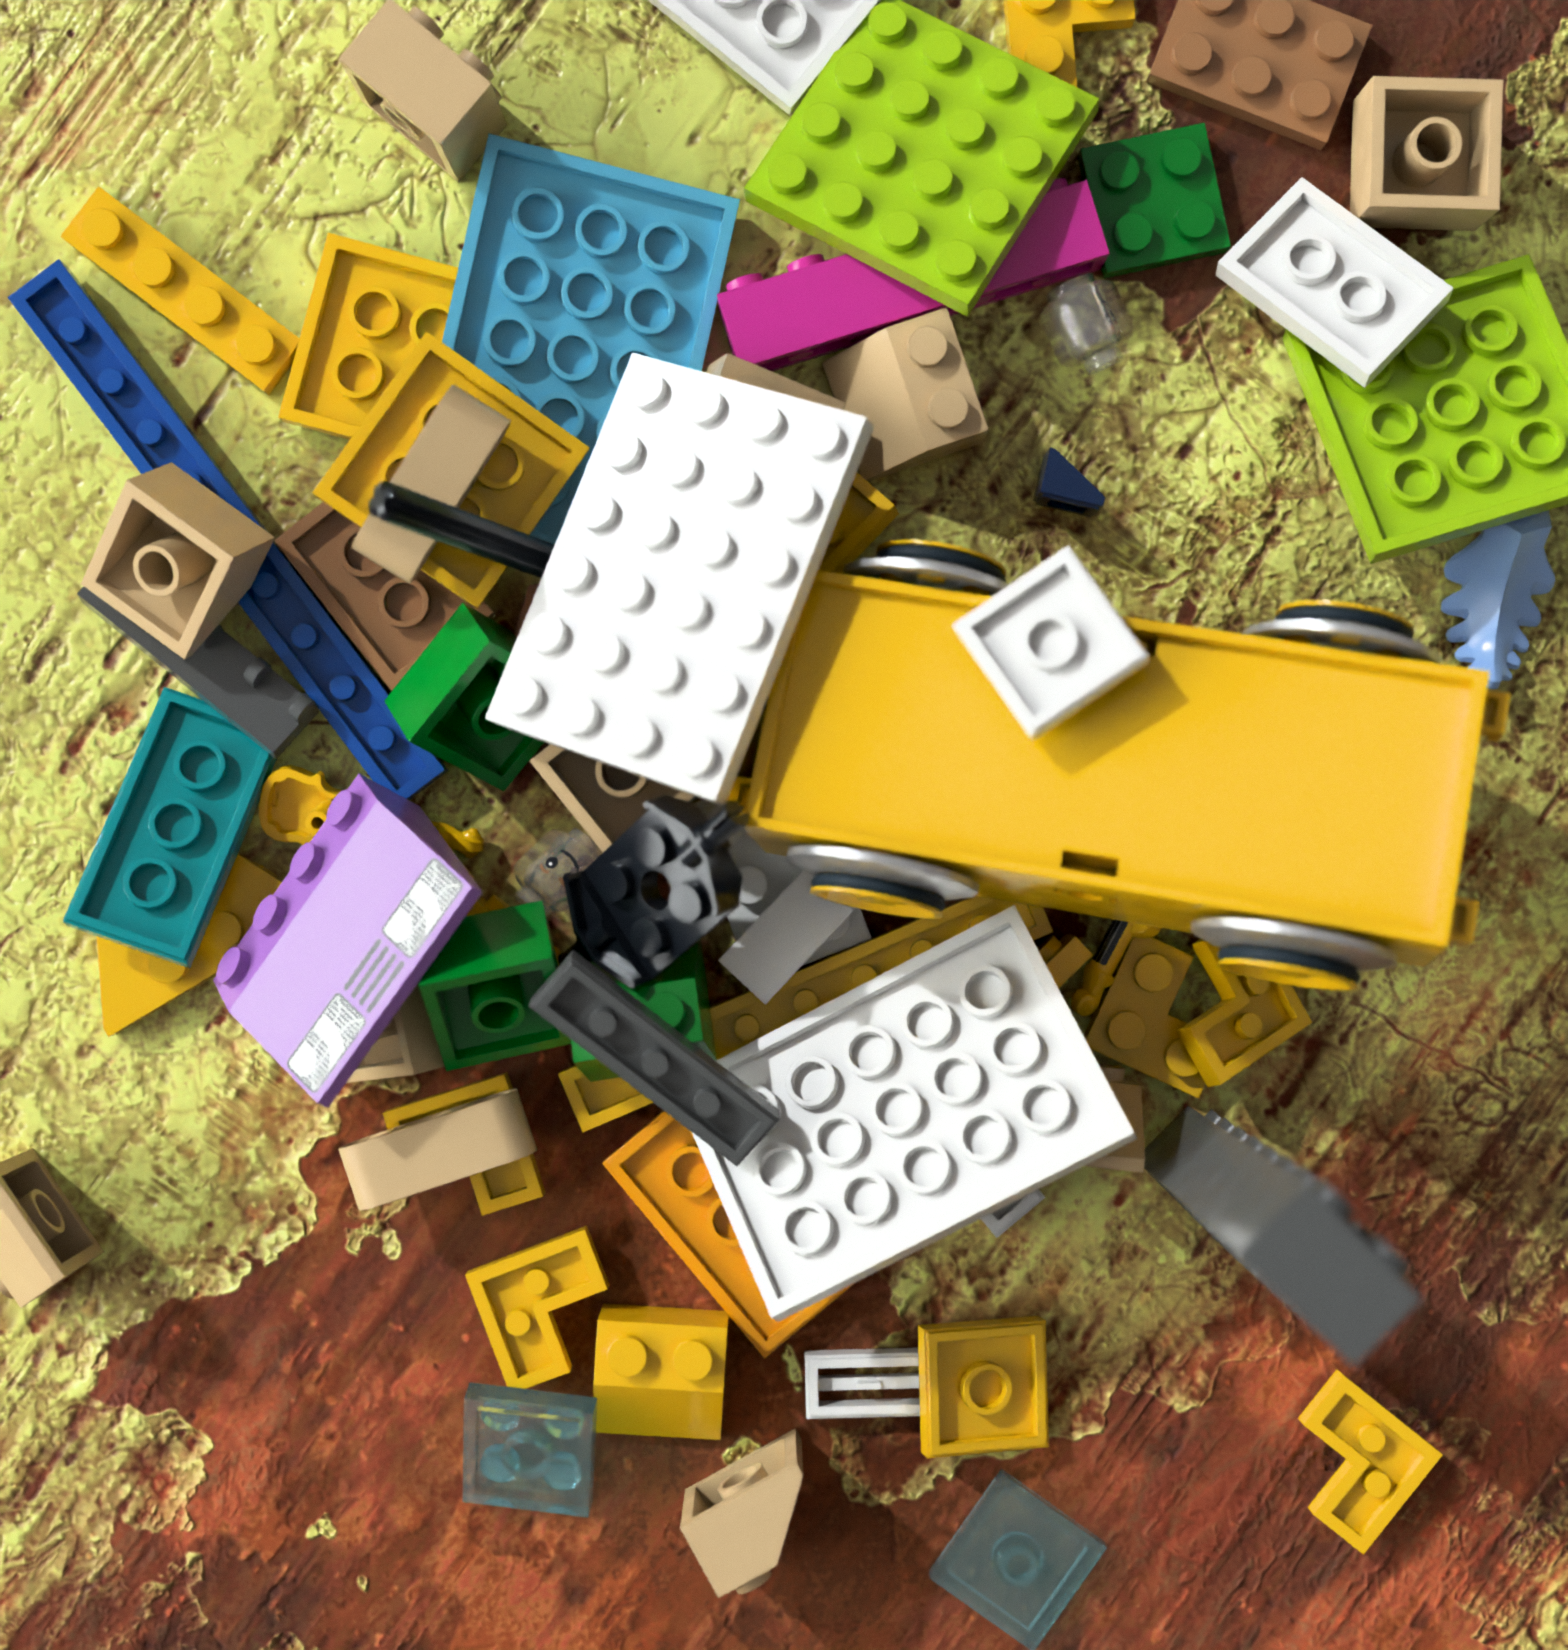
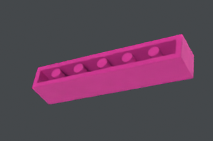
M1065 178L1054 180L973 309L1101 270L1110 252L1087 180L1068 185ZM822 254L805 256L791 262L787 266V273L764 279L761 273L744 275L727 283L726 292L717 294L718 310L732 355L770 371H776L847 349L886 327L947 307L847 254L826 261ZM947 307L950 316L959 314V312Z

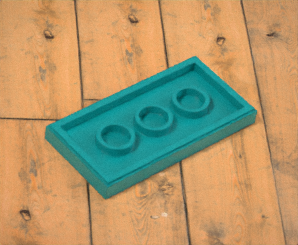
M164 687L62 922L68 927L191 968L259 804L263 785L270 776L277 759L272 757L203 700Z

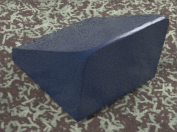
M1052 447L1048 449L1042 460L1033 501L1039 506L1092 517L1103 507L1105 496L1056 449Z

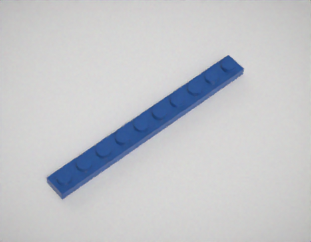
M60 259L56 260L8 297L141 474L172 462L266 530L65 263ZM273 541L251 588L238 603L308 696L316 702L318 709L370 778L408 800L412 799L449 770L439 757L408 741L384 702L390 692L310 586Z

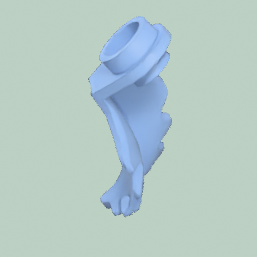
M1549 510L1482 530L1477 538L1453 555L1444 566L1445 577L1454 583L1460 584L1462 588L1443 599L1441 611L1445 614L1464 619L1461 623L1447 630L1445 634L1446 639L1452 643H1465L1454 653L1456 660L1472 663L1468 667L1470 669L1490 671L1487 685L1489 689H1497L1501 681H1510L1512 673L1509 669H1519L1521 660L1513 649L1521 653L1528 651V639L1522 633L1519 626L1536 627L1541 621V613L1531 599V595L1546 594L1554 587L1555 574L1544 548L1552 527Z

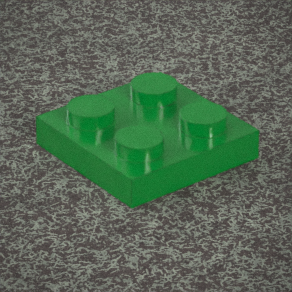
M1205 122L1080 149L1077 157L1082 181L1087 180L1110 252L1101 268L1103 279L1224 254L1230 249L1231 244Z

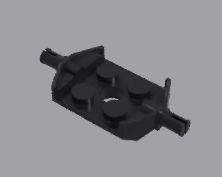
M670 795L645 801L642 805L648 811L585 870L568 875L563 879L573 930L577 938L573 945L558 956L559 965L574 950L590 963L594 962L633 989L653 981L737 909L740 902L742 875L728 849L732 847L729 839L749 823L748 813L738 815L745 809L740 803L728 801L720 811L708 820L696 804ZM659 872L666 877L670 884L669 902L661 896L658 890L657 878Z

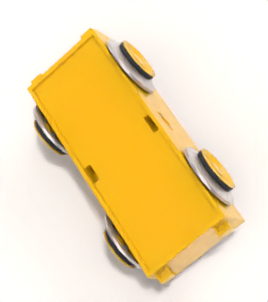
M891 540L878 545L875 558H863L845 564L842 573L817 571L768 696L752 778L736 776L727 802L736 801L745 808L738 814L748 813L749 823L744 828L766 853L786 856L787 861L814 875L810 893L834 903L902 917L940 919L943 916L941 911L945 908L944 900L971 898L974 896L993 898L1193 933L1197 937L1221 948L1218 952L1220 961H1217V965L1226 971L1284 985L1330 991H1354L1359 988L1357 983L1361 979L1359 973L1361 971L1395 966L1396 962L1425 967L1444 952L1448 947V942L1455 943L1456 946L1468 947L1473 943L1479 901L1455 897L1479 738L1480 736H1486V740L1498 742L1503 737L1510 693L1487 690L1490 671L1442 664L1439 653L1422 642L1413 639L1415 633L1413 624L1403 617L1379 608L1355 603L1319 600L1284 604L1276 610L1274 621L1250 625L1241 634L1120 616L1148 654L1149 663L1032 742L957 636L952 624L1010 585L1005 582L1007 570L1000 562L964 547L935 541Z

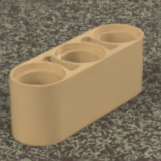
M453 384L437 405L390 482L460 508L504 437L511 420ZM370 513L352 544V549L410 584L425 564L438 541L382 521Z
M517 1088L502 1091L358 1139L338 1148L359 1211L378 1207L513 1162L537 1151Z

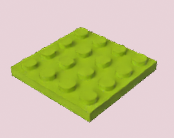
M881 0L841 48L833 53L745 185V200L751 205L968 317L1098 113L1099 98L901 0Z
M1529 254L1445 279L1444 281L1454 288L1449 301L1366 388L1285 329L1282 339L1370 564L1568 504V343Z

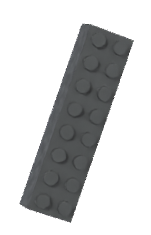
M1187 1106L1145 1148L1144 1169L1229 1254L1353 1368L1422 1300L1403 1280L1412 1270L1411 1266L1379 1235L1373 1236L1356 1220L1352 1222L1350 1218L1356 1213L1355 1210L1328 1183L1321 1178L1317 1180L1304 1167L1301 1166L1299 1168L1285 1155L1281 1157L1269 1145H1263L1253 1135L1250 1137L1239 1126L1235 1127L1225 1117L1222 1119L1212 1109L1203 1116Z

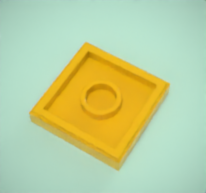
M1040 1316L918 1325L921 1453L927 1459L1049 1447L1045 1319Z

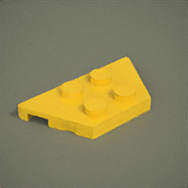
M237 854L191 968L97 937L103 1029L107 1036L110 1037L120 1033L214 977L223 955L230 948L237 947L253 924V917L259 904L267 896L273 895L282 883L276 877L277 875L259 863L252 862L241 854Z

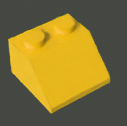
M603 1303L597 1320L593 1382L594 1433L721 1440L729 1315L725 1311Z

